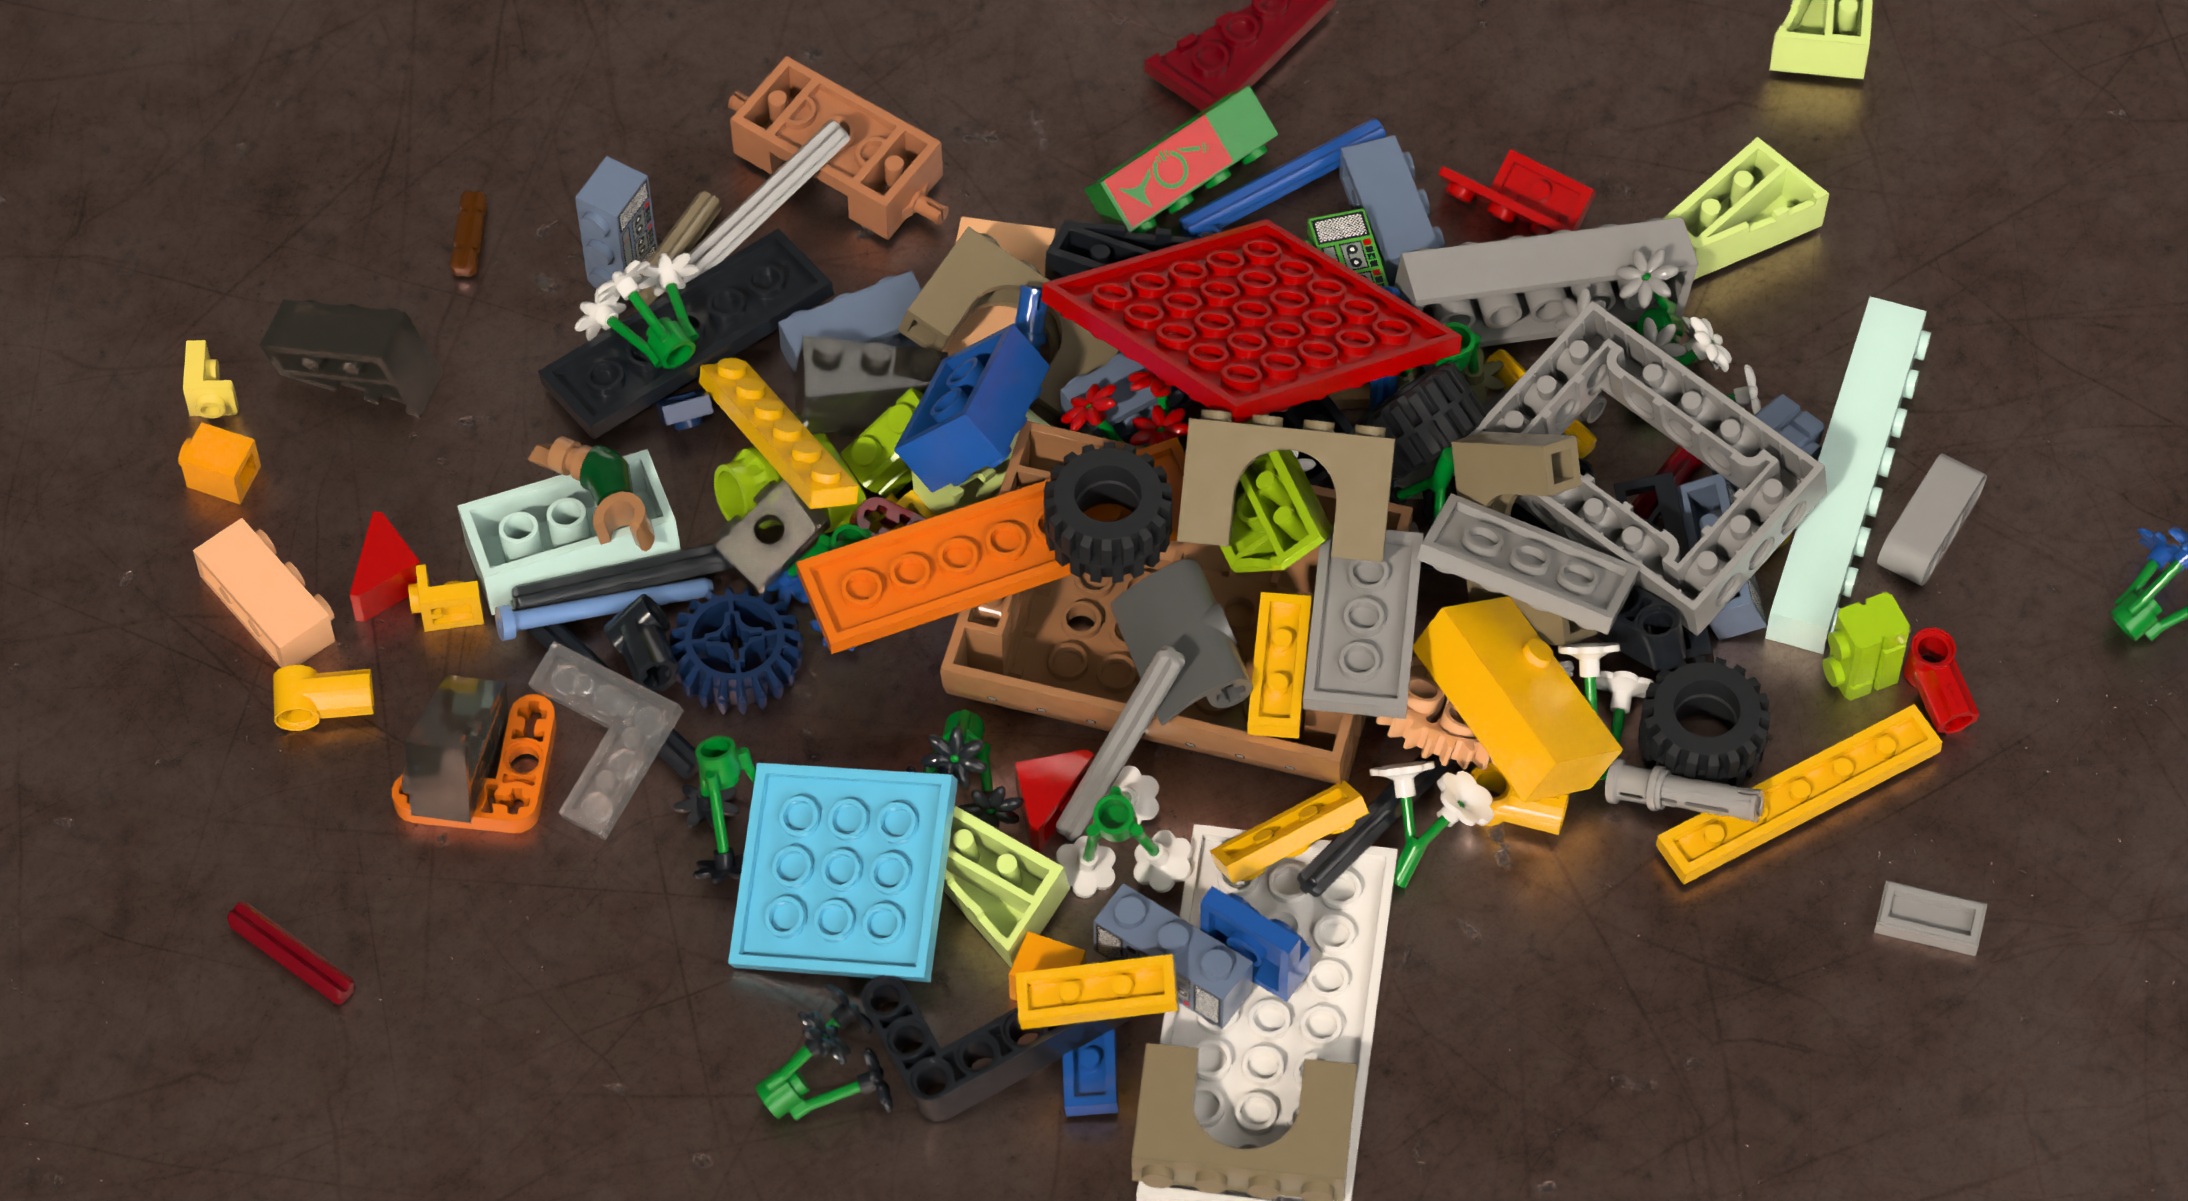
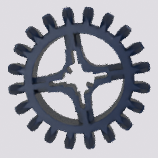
M728 584L724 592L725 595L717 597L716 594L708 589L705 596L706 603L703 604L691 599L689 613H678V618L676 619L677 628L671 629L669 635L670 648L679 667L675 673L677 684H683L684 693L687 694L688 698L699 695V702L704 709L714 702H718V709L723 715L730 705H738L739 711L744 715L748 704L754 702L764 710L767 705L766 696L769 695L781 700L784 694L783 685L794 686L796 671L801 670L803 665L802 649H804L803 635L799 631V622L795 615H789L788 607L785 605L784 600L773 604V597L768 590L760 596L754 597V590L750 585L745 588L742 594H735L733 588ZM734 639L738 640L739 660H735Z

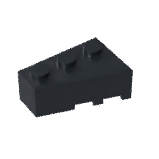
M1065 220L1046 252L1045 278L1050 281L1199 238L1171 236V229L1156 228L1155 235L1125 232L1126 225ZM1202 232L1201 238L1216 233Z

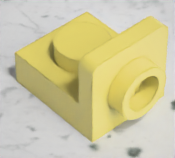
M206 340L186 341L183 392L189 415L218 418L222 415L238 414V401L234 384L230 380H220L218 359H210Z

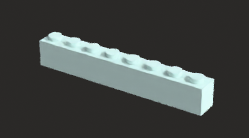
M1871 296L1869 298L1818 462L1825 466L1827 493L1797 526L1770 611L1766 639L1824 654L1828 633L1834 631L1838 609H1841L1838 607L1841 596L1851 598L1859 569L1851 567L1854 555L1863 557L1867 547L1871 528L1863 527L1866 515L1876 517L1883 488L1875 487L1878 476L1888 478L1895 449L1888 447L1890 437L1900 438L1908 410L1900 408L1902 398L1912 399L1920 371L1912 369L1914 359L1924 361L1931 337V332L1923 330L1927 311Z

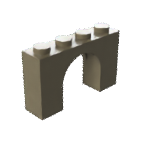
M968 226L910 305L898 331L936 357H939L962 323L972 313L989 306H1008L1017 309L1021 291L1020 285L1043 287V283L1050 280L1042 276L1033 264L1025 260H1018L1003 250L991 236L985 233H978ZM1048 306L1044 332L1047 334L1050 344V368L1041 384L1043 388L1042 393L1031 403L1029 409L1050 426L1067 429L1068 425L1061 422L1060 389L1065 387L1074 377L1082 374L1088 375L1107 365L1120 351L1105 341L1095 338L1091 332L1072 320L1062 317L1058 311Z
M1202 410L1201 419L1189 418L1177 534L1178 542L1230 547L1236 489L1244 471L1256 459L1267 453L1278 450H1294L1308 454L1319 461L1333 481L1336 491V512L1331 557L1383 562L1395 450V439L1385 438L1386 428L1355 425V433L1352 435L1334 433L1335 423L1304 420L1303 430L1283 428L1284 418L1253 415L1252 424L1233 423L1232 412Z
M1484 431L1451 442L1457 496L1505 515H1511L1512 506L1518 495L1549 497L1582 486L1576 436ZM1467 580L1469 603L1508 596L1500 592L1488 591L1481 587L1480 584ZM1511 597L1540 638L1548 645L1566 646L1598 634L1596 630L1584 629L1571 620L1548 611L1536 610L1527 603Z
M1146 1043L1132 1152L1133 1181H1142L1145 1185L1153 1188H1168L1172 1185L1192 1186L1199 1191L1210 1194L1222 1193L1225 1190L1248 1192L1250 1195L1260 1199H1273L1280 1195L1299 1197L1304 1201H1344L1357 1064L1304 1059L1299 1110L1292 1127L1284 1136L1267 1146L1255 1149H1239L1226 1146L1213 1139L1204 1131L1196 1118L1194 1104L1198 1079L1199 1048Z

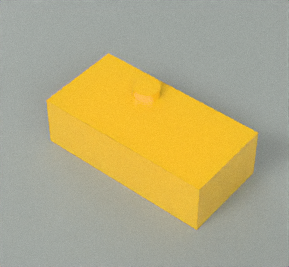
M1510 596L1442 607L1413 644L1412 650L1523 803L1591 789L1623 751L1614 736L1554 657L1550 646L1540 638Z

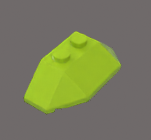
M1252 419L1249 422L1243 424H1252ZM1292 450L1273 451L1259 457L1248 466L1239 480L1235 495L1230 547L1220 546L1230 568L1235 573L1285 570L1326 541L1333 529L1301 464Z

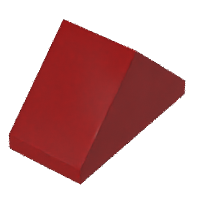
M372 512L349 594L355 621L366 622L409 597L408 584L417 583L416 565H420V561L383 512Z
M1087 749L1015 762L1016 790L1018 797L1023 798V804L1020 807L1031 849L1040 853L1057 831L1056 823L1093 762L1094 753Z

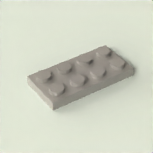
M1452 493L1424 538L1417 556V560L1432 565L1440 572L1455 574L1480 584L1481 587L1488 591L1503 593L1527 603L1536 610L1551 612L1575 622L1584 629L1596 630L1606 635L1611 630L1635 584L1640 569L1638 566Z
M1331 524L1332 531L1326 541L1319 546L1302 709L1406 719L1421 561L1417 560V556L1423 542L1424 533L1386 530L1383 562L1331 557L1334 525Z

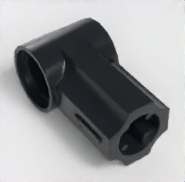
M641 594L606 622L603 627L612 645L625 657L635 685L645 693L654 690L665 691L676 682L675 673L679 668L665 635L670 630L671 625L660 606L648 595Z

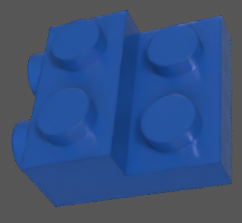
M1212 886L1200 901V930L1253 962L1252 982L1287 1002L1310 972L1311 947L1307 945L1305 940L1285 922L1278 919L1269 920L1262 916L1245 899L1237 894H1225Z

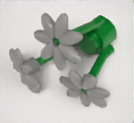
M1658 249L1652 254L1649 261L1640 250H1634L1633 263L1635 268L1620 267L1616 270L1618 277L1629 281L1621 289L1619 296L1626 299L1638 293L1640 306L1646 308L1649 306L1653 295L1659 306L1658 308L1646 310L1640 316L1637 324L1626 325L1669 356L1678 357L1684 355L1687 349L1679 345L1683 337L1684 327L1680 318L1674 314L1676 303L1667 298L1671 296V290L1663 281L1677 275L1679 269L1675 266H1662L1666 255L1664 249ZM1584 288L1580 291L1577 303L1570 298L1563 299V308L1570 317L1557 321L1556 329L1565 331L1591 303L1589 289ZM1599 300L1595 302L1603 309L1606 306L1605 301Z

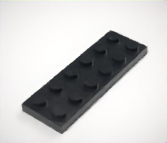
M777 228L685 283V288L678 289L690 324L699 335L698 339L693 341L696 345L694 354L681 366L667 369L662 365L660 368H655L644 353L614 329L610 328L539 370L541 384L594 440L699 377L700 365L717 364L721 359L734 356L779 329V321L787 319L797 311H808L835 295L832 281ZM668 294L648 305L657 319L669 317L672 321H678ZM639 312L621 321L646 342L648 341L646 332L649 325Z

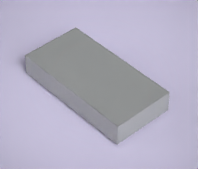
M1886 880L1874 933L1976 956L1988 904Z

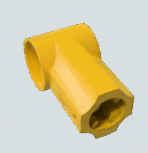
M289 665L278 669L273 675L274 722L282 729L302 731L315 727L319 723V719L374 714L375 704L371 669L317 673L315 669L309 666Z
M1488 762L1486 770H1482L1478 766L1472 770L1470 775L1475 779L1477 785H1481L1487 790L1497 792L1500 795L1492 798V803L1489 806L1493 810L1494 817L1486 826H1494L1504 821L1559 835L1564 822L1570 793L1523 803L1500 769L1492 762Z

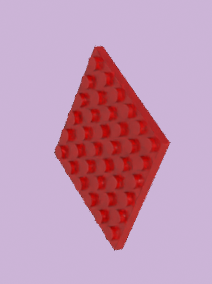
M1268 219L1045 282L1042 287L1041 301L1058 311L1062 317L1072 320L1091 332L1095 338L1105 341L1122 352L1126 358L1146 367L1155 373L1159 379L1171 383L1188 394L1192 400L1200 402L1214 411L1232 412L1233 423H1247L1253 418V415L1285 411L1291 406L1310 400H1320L1329 394L1348 388H1358L1373 380L1386 376H1397L1402 371L1421 365L1435 364L1440 359L1459 354L1462 335Z

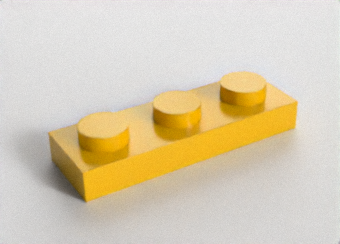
M1261 592L1247 735L1299 739L1312 596Z
M1343 780L1342 784H1336L1211 849L1210 853L1216 867L1233 884L1238 881H1249L1260 876L1267 866L1284 857H1295L1304 853L1310 848L1311 843L1328 834H1337L1350 829L1357 819L1368 814L1369 811L1362 795Z
M1172 954L1015 973L1018 1020L1022 1030L1179 1011L1176 969Z

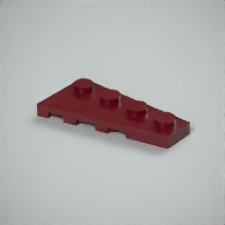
M1251 0V4L1236 13H1232L1230 10L1216 18L1215 25L1195 36L1192 32L1176 42V48L1163 56L1156 53L1144 60V72L1203 111L1232 91L1246 86L1252 87L1335 6L1336 0Z

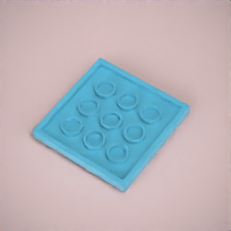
M757 763L728 964L734 968L865 978L886 975L906 981L931 982L958 779L949 774Z

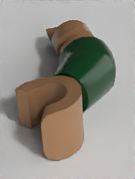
M565 436L557 438L552 445L543 443L535 447L528 457L530 462L566 476L571 474L573 479L580 481V485L584 489L590 491L598 506L593 515V526L601 545L612 542V533L617 528L630 526L635 544L642 551L651 549L655 540L652 523L641 498L633 494L630 466L618 452L603 445H596L594 447L589 445L582 446L580 442Z

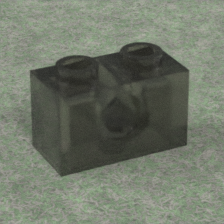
M775 480L770 481L754 497L753 501L757 506L744 519L739 514L734 516L717 534L721 539L715 546L718 553L760 595L820 535L832 526L829 517L820 508L810 509L785 480L780 484ZM768 520L778 521L784 526L782 538L774 544H764L756 537L758 527Z

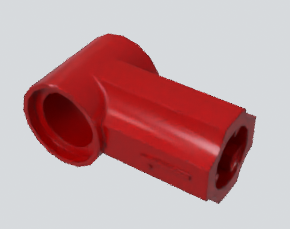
M1935 627L1924 628L1918 631L1912 639L1903 665L1904 677L1911 685L1918 689L1936 733L1942 732L1949 735L1963 731L1967 726L1978 720L1979 712L1954 658L1956 653L1955 641L1943 629ZM1920 655L1932 656L1938 662H1928L1924 660Z

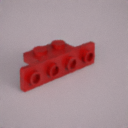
M1512 149L1509 150L1490 188L1444 166L1441 167L1438 173L1441 179L1448 184L1445 191L1450 195L1469 204L1473 197L1489 204L1486 210L1488 213L1509 224H1512L1516 217L1531 225L1528 232L1534 236L1552 234L1559 230L1577 231L1597 194L1594 189Z

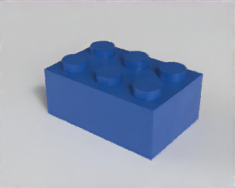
M1014 324L950 355L941 361L894 451L932 493L949 484L953 486L962 484L973 472L985 466L989 469L997 467L1010 455L1012 451L1010 444L1015 434L1026 424L1027 417L1025 415L1031 403L1042 393L1043 388L1041 384L1050 365Z

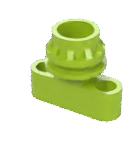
M802 408L792 411V413L858 484L857 504L810 509L755 446H751L738 451L731 462L718 466L714 474V490L719 508L732 526L742 527L751 524L766 529L775 525H786L796 519L799 507H801L814 528L819 533L826 534L835 531L841 525L849 524L850 516L854 509L866 500L861 486L807 409Z

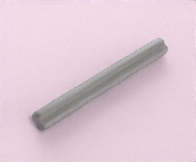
M828 121L689 253L690 260L687 264L695 265L698 268V272L682 277L684 282L687 283L722 262L849 142L850 137L848 133L836 121Z
M1163 646L1155 654L1058 819L1056 830L1059 834L1065 835L1067 840L1076 841L1085 833L1093 819L1095 805L1100 799L1107 796L1185 664L1184 655L1176 652L1172 646Z

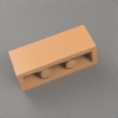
M240 518L193 550L200 577L281 668L289 665H301L335 642L331 621L335 616L331 607L320 594L312 597L304 588L306 584L302 575L290 561L283 564L275 555L277 553L275 546L263 530L259 529L254 532L244 519Z

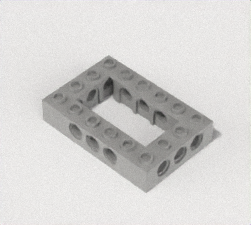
M1591 301L1492 408L1486 417L1483 418L1479 427L1468 436L1484 431L1561 435L1603 390L1740 488L1733 495L1734 503L1712 527L1707 524L1701 531L1702 538L1682 560L1677 539L1665 529L1662 532L1655 529L1636 515L1633 506L1627 501L1621 504L1596 486L1594 477L1588 473L1584 476L1581 475L1582 486L1549 497L1518 495L1515 500L1518 505L1560 536L1640 567L1634 585L1675 607L1679 612L1682 625L1698 636L1826 495L1825 466L1594 301Z

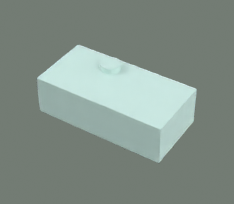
M648 449L622 456L630 466L633 494L641 498L654 529L655 540L648 551H642L635 544L630 526L617 528L612 533V542L601 545L593 526V515L598 506L590 491L584 489L580 485V481L573 479L571 474L569 476L562 474L457 506L465 543L491 615L495 614V607L509 604L514 609L511 593L512 588L515 586L681 550L676 520Z

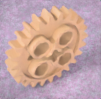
M1413 652L1406 719L1378 716L1376 723L1391 725L1387 734L1389 737H1404L1406 740L1403 748L1410 749L1415 746L1421 748V758L1426 759L1432 754L1438 755L1443 766H1446L1450 759L1456 760L1464 770H1467L1470 761H1473L1482 770H1486L1489 761L1495 764L1415 652Z

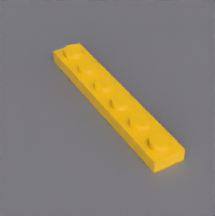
M724 358L719 360L717 364L700 365L699 384L810 509L857 504L858 484L746 361L737 358Z
M1913 704L1751 787V789H1761L1764 792V805L1758 822L1701 813L1658 835L1656 847L1684 885L1940 753L1943 742L1916 705Z

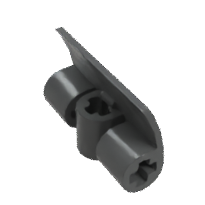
M1188 559L1174 562L1137 582L1111 602L1112 612L1140 678L1144 675L1155 654L1163 646H1172L1176 652L1184 655L1185 664L1156 711V716L1162 726L1185 708L1207 696L1209 703L1213 707L1227 708L1242 702L1250 695L1253 686L1235 646L1238 643L1220 603L1216 602L1204 572L1197 561Z

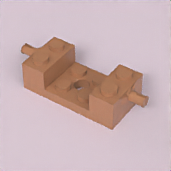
M788 56L784 57L750 97L743 94L740 90L735 91V95L732 94L728 107L737 111L730 119L733 152L736 155L773 174L783 161H787L828 121L834 120L848 133L850 137L849 142L823 165L813 177L847 195L850 219L889 240L906 218L914 213H919L935 222L936 225H940L942 220H945L949 208L927 197L929 191L943 176L941 141Z

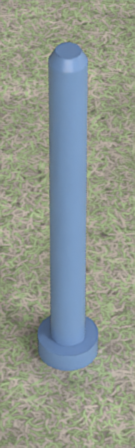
M698 578L512 611L511 606L508 604L495 607V622L501 641L515 639L516 631L619 613L641 594L648 595L660 606L705 598L708 589L714 592L712 580Z

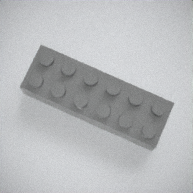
M1683 217L1672 219L1653 218L1641 223L1625 225L1606 224L1594 229L1578 231L1559 230L1547 235L1531 237L1513 236L1500 241L1484 243L1466 242L1453 247L1415 249L1411 252L1401 253L1394 287L1399 289L1403 301L1443 325L1451 322L1466 325L1474 334H1478L1481 337L1479 347L1559 337L1564 331L1556 329V322L1570 317L1563 308V299L1570 298L1577 303L1579 293L1584 288L1589 289L1591 301H1605L1606 306L1604 309L1626 324H1637L1640 316L1646 310L1658 308L1659 304L1653 295L1649 306L1646 308L1640 306L1638 293L1626 299L1619 296L1621 289L1629 281L1618 277L1616 270L1620 267L1635 268L1633 263L1634 250H1640L1649 261L1653 253L1658 249H1664L1666 255L1662 266H1675L1679 269L1677 275L1663 281L1671 290V296L1667 298L1676 303L1674 314L1681 320L1696 274L1698 261Z

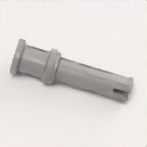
M1616 758L1610 765L1605 783V797L1608 803L1617 804L1620 800L1646 804L1647 808L1651 811L1663 810L1666 806L1678 807L1756 823L1759 821V816L1761 817L1764 805V792L1761 789L1742 788L1706 780L1685 778L1672 775L1671 771L1665 766L1656 765L1653 769L1627 765L1626 761L1621 758Z

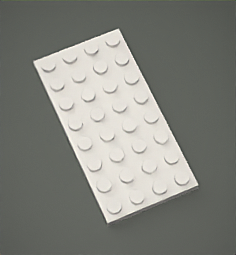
M1194 824L1191 839L1193 854L1189 859L1192 865V872L1189 878L1185 880L1180 918L1200 929V901L1212 886L1225 894H1237L1245 899L1262 916L1269 920L1278 919L1285 922L1305 940L1307 945L1311 947L1310 972L1287 1002L1252 982V992L1223 1029L1178 1002L1179 1011L1165 1012L1160 1044L1199 1048L1198 1079L1194 1104L1196 1118L1204 1131L1213 1139L1226 1146L1239 1149H1255L1267 1146L1284 1136L1292 1127L1299 1110L1304 1059L1357 1064L1344 1201H1351L1398 849L1370 846L1321 896L1313 897L1309 893L1304 894L1300 890L1301 884L1297 880V876L1331 841L1318 839L1311 843L1310 848L1304 853L1295 857H1284L1267 866L1265 871L1257 878L1249 881H1238L1233 884L1216 867L1210 850L1248 830ZM1138 1181L1137 1201H1304L1299 1197L1280 1195L1273 1199H1260L1250 1195L1248 1192L1231 1190L1210 1194L1199 1191L1192 1186L1172 1185L1168 1188H1153L1145 1185L1142 1181Z

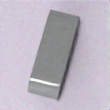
M1941 453L1886 538L1879 553L1877 564L1923 586L1977 502L1985 485L1987 474Z

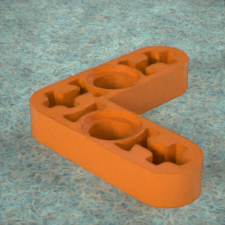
M527 694L513 703L509 712L496 779L424 771H410L401 775L392 786V800L398 816L404 821L417 824L505 833H523L531 829L537 823L540 816L557 730L555 709L551 701L542 695ZM532 713L541 714V719H537L535 722L534 739L528 738L525 721L530 720ZM522 754L533 755L539 760L533 770L524 773L515 771L510 765L517 756ZM415 790L423 791L424 796L418 798L417 804L408 803L407 798L412 797ZM442 791L443 807L437 808L436 801H439L438 793ZM462 793H472L480 799L478 805L470 811H458L451 804ZM489 797H495L496 804L492 803V813H489ZM514 801H523L524 807H520L517 814H509L508 808L514 805Z

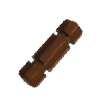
M467 190L460 197L459 208L461 211L457 216L453 241L455 249L452 250L450 260L451 272L458 277H472L477 273L479 261L477 256L480 254L485 223L483 218L486 216L487 210L486 195L481 191L473 192Z

